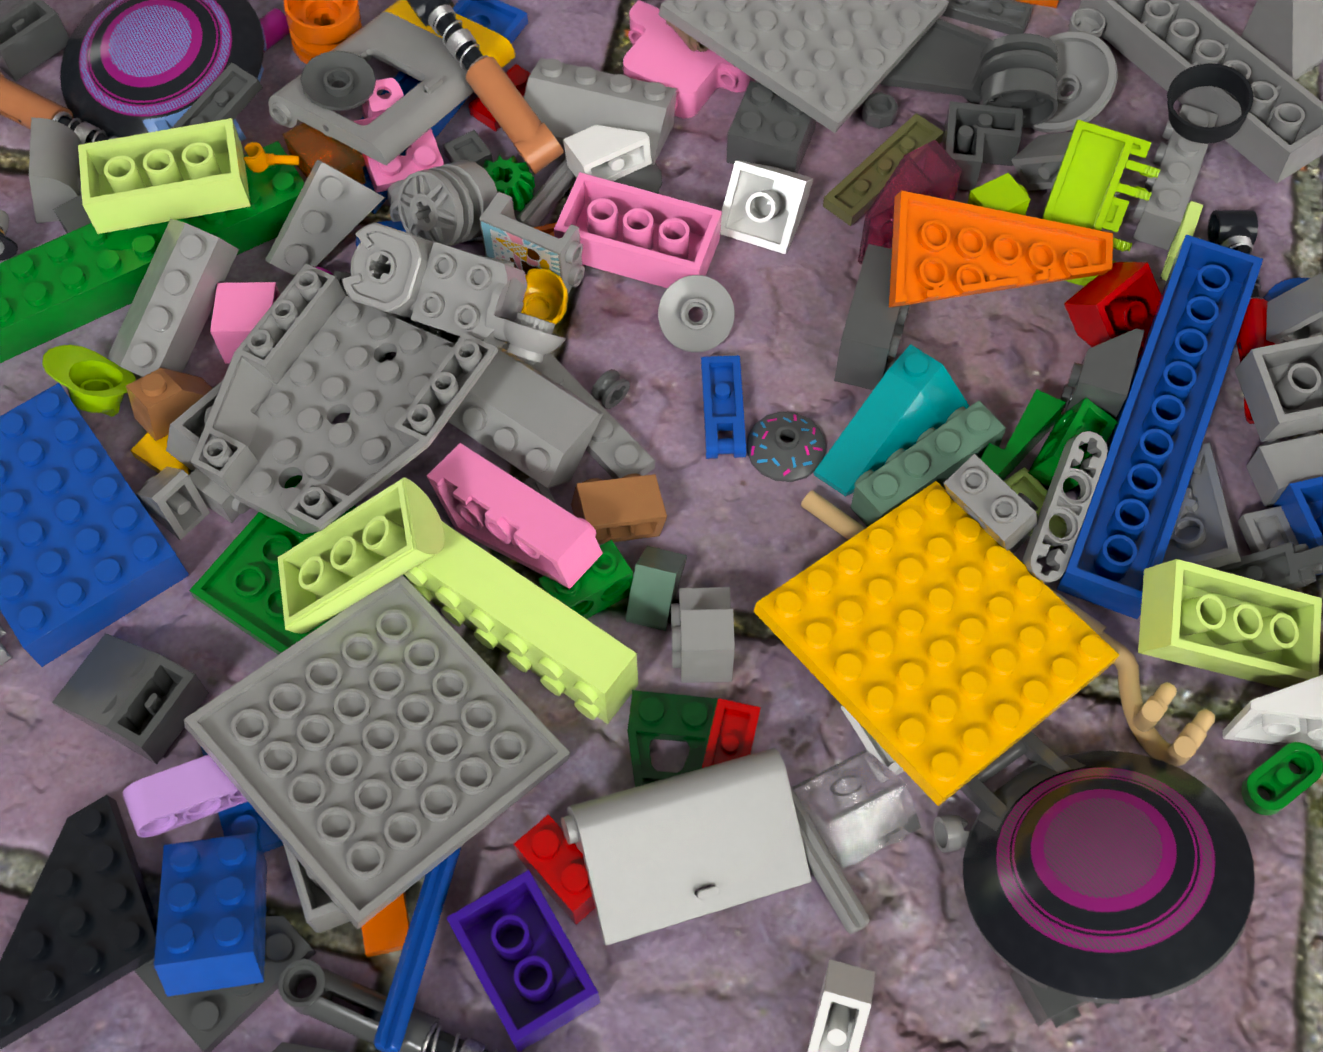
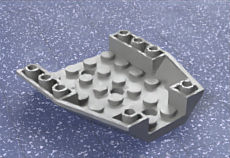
M305 263L234 352L191 463L241 503L301 534L322 531L432 444L498 353V348L466 333H463L456 344L373 307L355 302L346 296L336 276ZM388 352L397 353L391 361L379 362V359ZM350 413V417L344 423L332 424L334 418L339 414ZM296 475L302 476L301 482L296 487L284 488L288 479Z

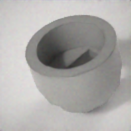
M944 815L934 819L933 832L935 841L943 853L957 851L966 846L970 831H964L963 828L968 825V822L961 816Z

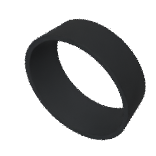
M1200 64L1184 70L1172 81L1167 93L1168 118L1172 128L1183 138L1203 144L1224 141L1238 132L1253 103V90L1245 76L1237 70L1221 64ZM1212 86L1226 90L1237 99L1241 107V116L1224 126L1200 127L1182 119L1174 110L1173 105L1179 96L1190 89Z

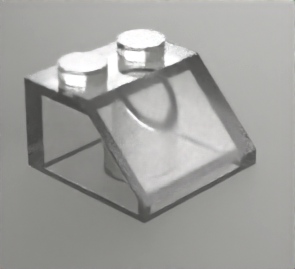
M867 749L792 787L834 860L843 869L864 861L872 853L889 844L902 841L908 834L921 828L907 783Z

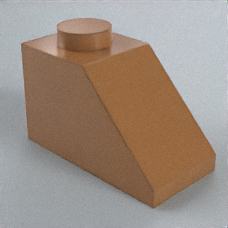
M159 368L126 385L134 418L155 441L167 436L170 424L213 389L202 377L165 368Z

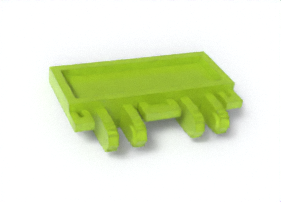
M1077 119L1041 219L1100 231L1104 228L1118 233L1129 201L1114 197L1115 192L1118 191L1149 201L1151 192H1148L1145 188L1119 183L1124 168L1139 172L1140 175L1149 178H1158L1161 170L1128 159L1129 154L1146 158L1152 142ZM1113 237V249L1123 252L1130 251L1133 243ZM1098 275L1064 281L1086 286Z

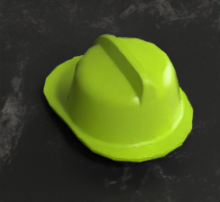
M59 345L49 349L43 355L42 366L46 373L67 387L71 401L75 407L82 411L103 413L111 417L116 416L124 394L128 393L126 385L136 381V377L131 371L118 366L104 356L85 347Z

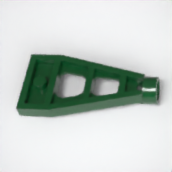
M632 690L627 731L635 787L702 768L718 698ZM654 739L687 742L690 750L684 767L679 772L657 771L653 767L649 747Z

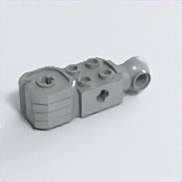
M376 222L364 226L355 233L361 243L356 248L352 257L351 276L342 279L344 289L351 300L388 313L411 318L410 320L460 337L463 333H466L499 348L505 343H509L508 353L542 363L544 355L555 351L565 341L566 338L553 334L554 323L521 313L527 289L525 272L523 270Z

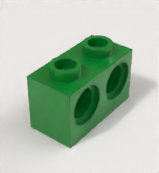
M1085 397L1059 416L1028 473L1049 488L1064 446L1070 438L1082 432L1091 431L1099 434L1107 442L1117 421ZM1087 443L1079 446V449L1084 452L1081 463L1083 460L1092 457V454L1087 451ZM1081 464L1072 468L1080 469ZM1066 478L1063 483L1064 493L1079 485L1078 482L1073 478Z
M611 539L600 545L603 554L570 589L546 576L538 580L541 589L588 619L630 595L633 571Z

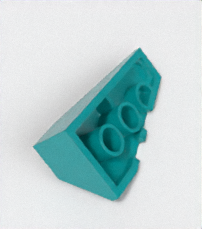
M910 344L888 369L814 471V476L847 497L854 492V484L863 473L868 470L877 471L885 465L887 459L895 451L901 448L906 451L916 444L917 439L926 430L932 427L938 429L946 423L949 416L960 407L967 409L970 406L944 365Z

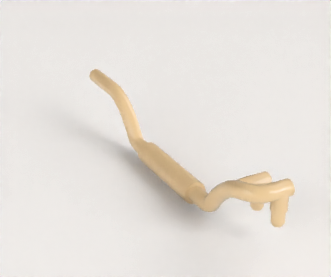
M811 490L801 503V507L847 540L866 528L814 490ZM1050 588L1119 654L1113 665L1118 672V687L1122 709L1127 723L1139 744L1152 758L1164 761L1175 767L1187 763L1207 737L1206 733L1215 722V715L1208 709L1199 711L1192 722L1186 724L1172 744L1166 742L1154 726L1162 718L1168 709V705L1176 696V687L1169 682L1161 684L1154 695L1150 696L1144 704L1139 682V665L1135 656L1123 644L1104 632L1106 629L1105 625Z

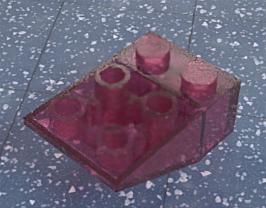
M936 140L904 155L866 213L858 255L860 265L863 264L868 244L892 248L895 196L901 190L952 201L955 200L962 169Z

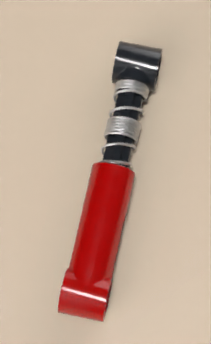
M1214 210L1208 221V241L1243 253L1250 254L1252 252V246L1256 241L1258 232L1256 212L1254 210ZM1259 274L1236 340L1240 363L1251 349L1276 344L1266 340L1268 301L1259 296L1258 291L1262 287ZM1244 397V415L1246 421L1249 424H1254L1253 418L1251 416L1250 410Z

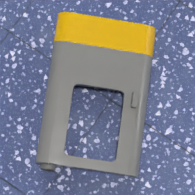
M398 0L330 51L354 53L367 62L374 57L421 81L370 124L363 126L332 110L324 109L312 103L304 94L301 84L302 73L269 98L268 105L270 115L276 123L293 128L302 121L321 131L326 136L332 137L384 165H388L474 91L466 81L467 71L460 67V60L454 59L443 44V37L437 35L431 26H424L407 0ZM456 13L455 18L462 21L463 29H468L477 43L480 44L479 50L483 55L493 57L501 68L515 58L514 48L508 39Z

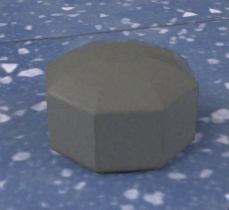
M882 92L869 95L864 101L861 115L866 125L877 129L892 125L897 115L898 105L893 96Z

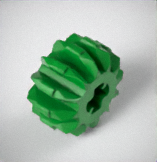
M499 154L495 162L485 159L483 168L494 181L497 192L512 197L514 210L521 212L525 204H528L534 197L535 180L527 163H518L514 155L508 160H504Z

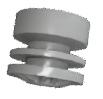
M459 160L408 175L400 187L398 211L407 233L452 246L482 236L479 218L498 192L494 181L483 167L474 161Z

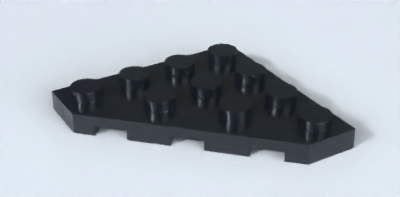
M109 795L103 796L67 818L1 957L0 1049L10 1045L155 957L158 920L117 802Z

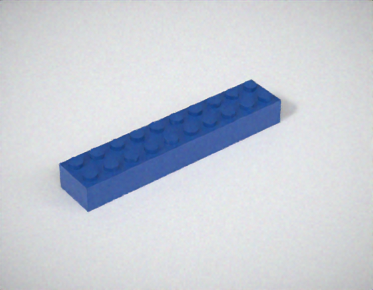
M1187 234L1185 235L1174 259L1131 379L1128 395L1121 407L1117 423L1107 447V458L1068 565L1060 578L1057 587L1058 591L1134 619H1138L1141 615L1144 569L1162 564L1263 262L1262 258Z

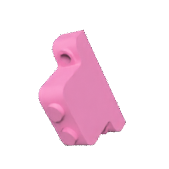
M638 0L630 9V31L628 36L633 46L623 58V73L632 79L649 83L658 82L664 86L676 88L675 116L684 119L694 117L718 88H725L739 93L747 90L750 81L755 82V79L710 49L704 52L690 50L673 28L667 25L666 20L659 16V8Z

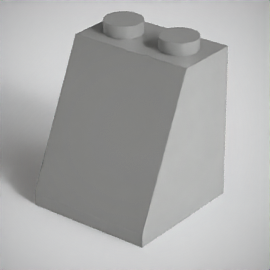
M1257 0L1241 38L1290 77L1297 80L1323 62V0Z

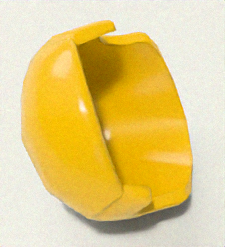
M530 269L525 276L527 289L521 313L556 325L563 318L567 310V288L562 278L550 269Z

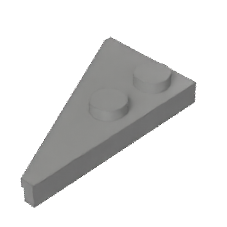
M1210 442L1202 444L1193 469L1194 474L1186 490L1162 563L1179 559L1209 568H1216L1241 562Z

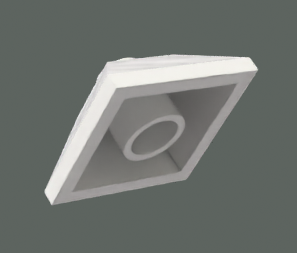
M735 160L722 208L720 234L786 254L804 214L814 178L776 167Z

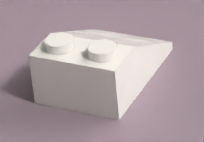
M1323 675L1250 700L1222 731L1223 739L1286 746L1293 742H1301L1316 750H1323Z

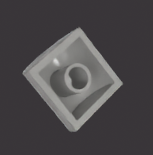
M31 118L29 181L36 223L59 221L53 209L82 194L78 145H81L80 139L66 125L45 118Z

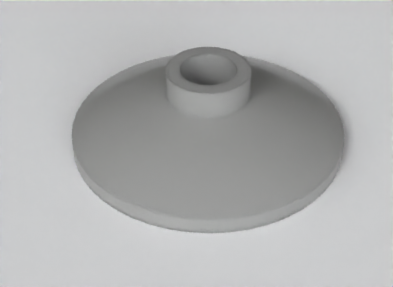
M702 275L686 276L672 283L664 292L658 308V321L665 337L677 348L688 352H704L717 347L729 335L735 317L733 301L728 291L718 281ZM693 307H698L703 312V317L698 322L690 320L688 316L689 310Z

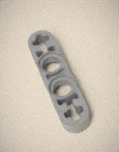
M1082 432L1070 438L1065 444L1039 513L1038 524L1034 527L1022 563L1027 567L1032 576L1044 584L1057 581L1064 574L1107 458L1108 449L1106 442L1095 432ZM1087 443V451L1092 454V457L1083 460L1081 463L1084 452L1079 449V446ZM1081 464L1080 469L1072 468ZM1066 478H1073L1080 485L1081 492L1077 500H1072L1065 495L1063 483ZM1053 515L1062 517L1066 522L1067 531L1062 538L1054 536L1050 531L1049 521ZM1050 546L1059 547V549L1049 551ZM1048 554L1046 564L1051 566V570L1041 573L1042 565L1037 563V559Z

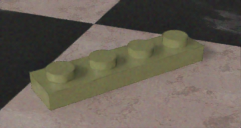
M914 114L824 197L823 207L849 226H852L942 142L944 131L919 114Z

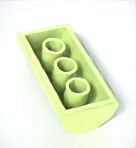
M403 477L329 524L322 531L315 533L278 557L286 630L298 634L309 632L442 550L445 541L442 521L435 506L420 487L406 477Z

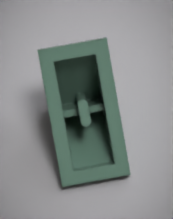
M651 546L646 547L635 565L626 622L666 631L671 615V604L674 603L687 555Z

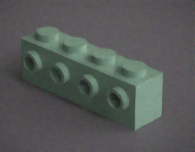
M977 401L967 409L965 407L958 408L949 416L944 425L938 429L932 427L926 430L917 439L916 444L906 451L903 448L895 451L887 459L885 465L877 471L868 470L863 473L854 484L855 489L850 508L868 527L935 481L945 489L944 482L970 457L975 454L981 459L989 443L997 447L1000 446L1006 427L980 401Z

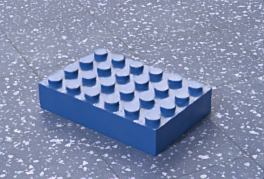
M60 383L55 384L0 416V611L22 647L43 667L189 576V573Z

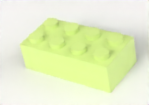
M232 118L78 145L82 205L97 234L168 222L170 219L179 220L251 207L246 167L243 159V147Z
M1171 560L1144 569L1138 653L1281 689L1319 676L1322 598L1183 560Z

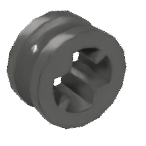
M611 369L596 381L591 395L596 400L602 399L601 404L606 409H611L624 399L629 391L630 383L625 378L620 379V374L616 370Z

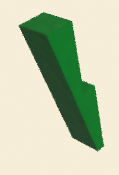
M1036 389L1005 449L989 443L981 460L1004 480L1054 427L1066 402Z

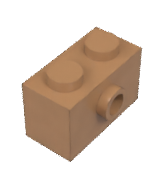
M634 473L618 479L602 480L592 478L582 483H576L571 501L573 515L587 520L594 527L597 533L595 538L598 544H604L611 539L613 542L660 536L667 514L656 474L642 476Z

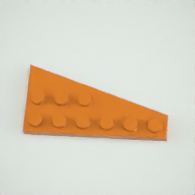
M901 190L895 196L889 308L1103 275L1112 270L1113 233Z

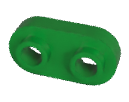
M1293 742L1287 744L1244 780L1241 794L1245 804L1252 811L1261 815H1274L1321 777L1323 773L1321 756L1313 747L1305 743ZM1289 763L1299 767L1300 775L1290 770ZM1258 788L1266 790L1270 799L1265 800L1261 798L1258 794Z

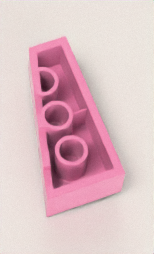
M461 443L427 475L456 531L557 581L569 589L603 554L595 538L597 535L596 530L587 520L580 517L577 518Z

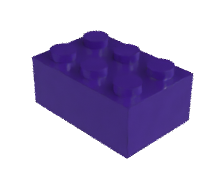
M529 870L446 917L518 1052L523 1051L601 1003L599 992Z

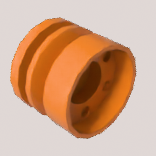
M283 0L293 51L300 61L305 64L324 52H330L362 28L358 0Z

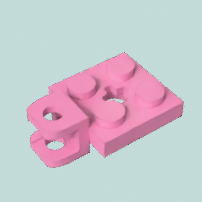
M393 78L376 80L374 93L362 104L364 119L354 122L363 126L368 125L401 99L404 94L399 83ZM381 89L387 90L389 92L383 95L377 94V92ZM431 128L406 149L405 156H400L399 154L388 165H384L361 153L376 193L387 191L391 184L405 180L410 174L445 165Z

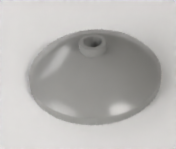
M1072 31L1048 37L1057 46L1058 75L1055 78L1058 86V109L1053 117L1044 123L1031 126L1030 128L1046 133L1069 131L1074 128L1077 119L1089 122L1109 102L1117 83V63L1107 44L1089 33ZM1074 91L1071 95L1065 97L1068 92Z

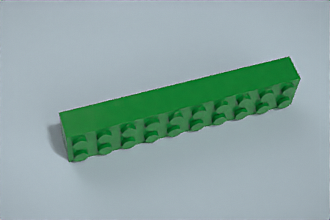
M279 141L263 147L266 154L287 155ZM245 162L251 207L184 218L177 221L187 223L219 237L239 249L237 255L270 241L278 236L305 184L294 165H269L263 172L255 173L248 168ZM169 221L97 234L93 224L90 223L1 262L0 363L131 304Z

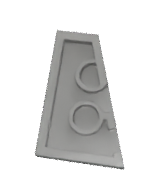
M317 160L265 260L294 276L297 275L305 263L316 267L385 197Z

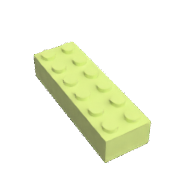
M442 522L445 535L442 550L406 572L404 575L408 578V581L428 602L432 601L442 608L441 613L451 623L459 627L465 624L475 631L473 633L475 638L489 649H494L495 646L508 654L506 656L508 661L517 669L525 673L531 670L541 677L540 682L551 693L557 696H561L564 693L575 701V707L584 716L591 720H595L598 717L608 724L630 697L632 690H635L638 686L637 653Z

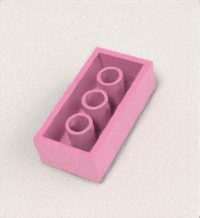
M579 172L554 228V237L562 238L570 225L573 224L579 227L580 243L583 244L581 254L582 265L668 288L672 283L686 276H706L720 240L722 211Z

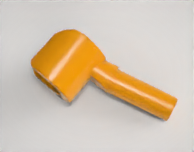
M257 142L248 143L244 147L249 157H244L243 159L248 168L255 173L263 172L269 165H299L300 162L299 156L266 154L263 147Z

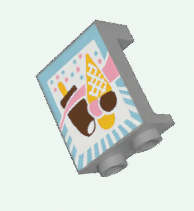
M498 192L479 218L486 257L514 262V268L523 270L525 276L530 269H550L562 278L568 293L572 287H577L581 283L585 272V267L582 266L581 254L583 244L580 243L579 227L571 224L562 238H556L515 220L512 197Z

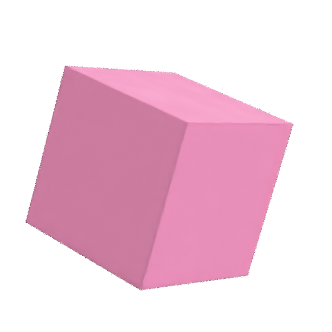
M276 282L217 283L210 332L225 364H230L234 352L280 296Z

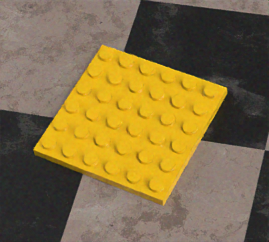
M937 481L756 602L753 611L937 806H940L1109 668L1119 657V654L1048 586L1032 576L1027 567L1010 550L1007 551L1001 547L976 520L972 519L953 501Z

